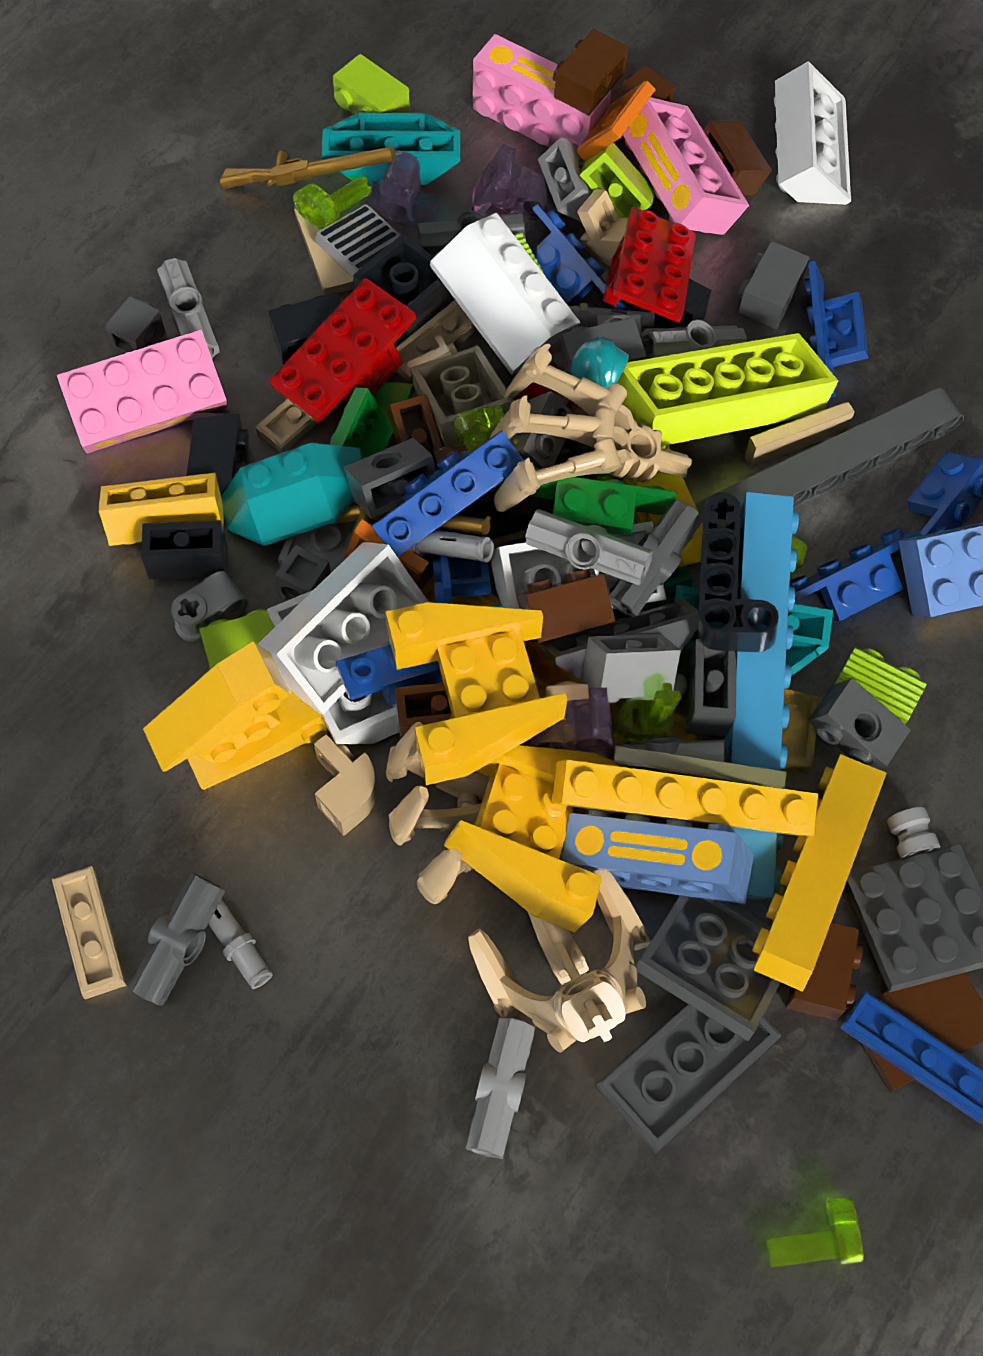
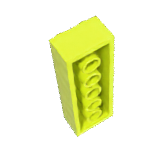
M799 333L627 362L616 384L626 389L627 396L623 401V405L631 411L637 425L643 424L649 426L651 430H660L662 432L661 446L799 419L825 409L838 383V379Z

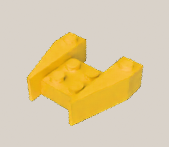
M425 602L385 611L387 632L397 670L438 661L453 719L415 727L416 748L426 785L468 776L565 718L566 693L540 699L524 641L541 638L543 613L541 610Z
M253 641L217 663L147 724L143 730L162 771L166 772L188 759L201 789L205 790L305 743L309 744L320 740L326 735L328 728L321 714L288 689L271 653Z
M519 745L476 771L488 776L489 780L475 825L460 820L445 840L444 846L448 849H457L461 853L464 862L534 917L575 933L594 913L602 876L559 859L567 832L570 813L575 811L585 814V810L589 808L552 804L556 763L561 760H574L629 767L593 752ZM604 811L609 813L610 815L613 813L611 811Z

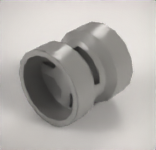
M925 807L906 809L894 814L887 820L890 832L898 838L897 850L901 859L938 850L941 847L936 834L930 832L928 828L930 818Z

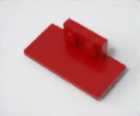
M632 207L628 215L625 233L611 258L603 301L616 306L619 299H622L675 322H680L684 314L696 236L695 232L682 224H674L657 217L656 214L649 210Z
M363 279L269 380V384L316 422H321L340 401L346 406L355 387L368 388L373 396L404 363L394 343L416 320V314L370 280Z

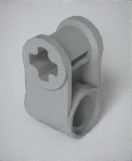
M216 572L191 590L179 595L173 601L171 613L175 620V630L183 640L189 642L199 641L202 637L200 629L197 630V624H199L200 628H203L216 620L236 619L247 609L249 601L226 572ZM183 604H185V610H184V611H183V609H182V605H183Z

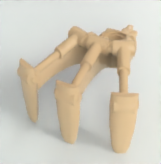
M550 344L534 349L506 389L504 397L512 399L534 382L565 396L590 416L567 414L563 417L531 414V405L527 402L526 395L521 399L511 402L509 411L504 415L490 438L501 430H503L508 439L516 433H540L571 439L595 448V451L571 457L565 463L535 471L534 465L530 462L529 458L517 463V466L495 494L494 504L499 512H505L519 504L527 496L536 493L540 485L561 479L589 474H611L614 477H623L630 481L636 479L638 482L645 483L657 471L684 478L687 476V469L691 466V459L688 458V455L661 448L662 432L660 430H651L649 426L643 424L637 425L631 411L622 404L627 396V391L623 386L612 383L606 388L584 377L579 379L549 365L552 360V356L548 351L551 346Z
M421 722L414 723L397 745L390 748L386 768V777L390 782L394 779L405 777L407 770L424 778L415 739V727L422 726ZM473 772L465 777L435 783L436 788L458 798L457 806L459 808L424 809L429 799L428 790L423 786H416L403 798L397 808H394L393 812L388 815L392 839L396 844L402 845L404 842L410 841L411 837L415 835L414 828H439L442 832H452L460 820L475 825L481 804H478V799L483 800L489 777ZM457 849L444 850L418 874L417 887L427 901L432 904H438L448 896L447 893L453 886L457 875L463 871L467 873L473 868L462 860V855Z
M590 870V872L602 876L597 900L614 940L610 959L602 970L597 969L581 975L589 971V968L570 931L536 918L528 912L538 941L555 976L561 985L570 981L557 990L553 996L538 995L520 986L504 957L490 937L481 929H477L468 936L470 951L480 977L494 1004L495 1011L500 1014L501 1018H513L520 1012L533 1019V1023L547 1033L549 1043L560 1053L577 1040L585 1042L600 1035L604 1042L609 1041L612 1038L609 1030L623 1022L625 1014L646 1007L644 993L637 986L634 951L648 947L651 940L648 936L647 927L643 925L632 903L608 870Z

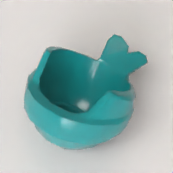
M598 336L594 340L585 342L578 348L571 361V375L579 379L584 377L608 388L610 384L618 382L626 367L629 355L617 347L612 339Z

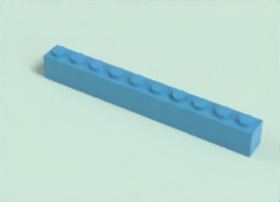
M746 492L740 501L737 599L768 601L778 610L779 621L776 640L770 649L764 652L736 651V718L725 737L727 762L773 770L785 768L788 753L787 745L782 744V728L786 729L789 722V705L784 704V689L789 688L791 681V665L786 664V649L790 650L793 642V626L788 625V611H792L795 602V588L789 587L790 572H794L797 562V550L791 548L792 534H796L799 523V512L793 510L794 497ZM760 623L750 625L755 629H765L767 627ZM722 779V781L743 783V782H737V781H731V780H724V779ZM734 828V832L738 833L754 854L747 899L765 901L773 898L774 891L778 892L781 886L779 882L782 873L781 868L776 866V850H781L784 834Z

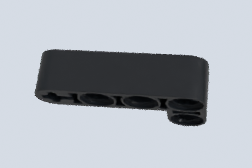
M716 493L707 499L704 506L698 637L702 645L711 650L764 652L775 643L779 621L778 610L768 601L737 599L741 507L740 502L733 495ZM718 519L726 520L725 528L717 527ZM716 551H723V552H726L727 554H725V555H716V554H714V552H716ZM714 586H722L726 589L723 591H716L711 588ZM718 621L725 625L722 627H712L709 623ZM760 623L767 627L765 629H755L750 625Z

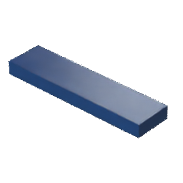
M864 990L843 1021L840 1029L983 1125V1069Z

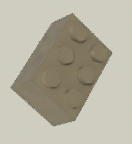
M479 345L410 367L416 397L424 394L427 395L442 447H459L474 444L483 439H490L492 432L509 411L511 402H513V399H506L504 397L506 388Z

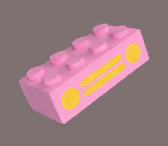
M494 34L473 59L472 109L549 148L560 137L580 146L609 107L611 90L588 116L554 98L555 81H553V74L558 64Z
M650 97L624 132L625 145L634 153L640 163V170L650 180L656 197L663 202L670 214L669 219L672 223L682 224L689 230L724 235L749 207L748 202L689 107Z
M202 330L57 375L79 440L86 454L193 420L194 412L215 413L227 409V400Z

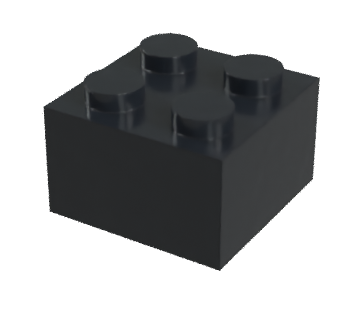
M402 233L353 275L355 289L363 279H368L415 312L416 320L400 336L405 340L455 299L430 267V262L434 257Z

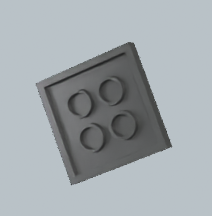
M960 844L849 873L845 889L889 993L983 968V892Z
M682 895L677 899L636 966L638 973L747 1041L754 1034L781 983L754 971L759 954L752 952L761 927L770 930L769 925L731 902Z

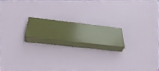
M616 746L614 755L616 763L775 788L785 787L787 774L786 771L624 746Z

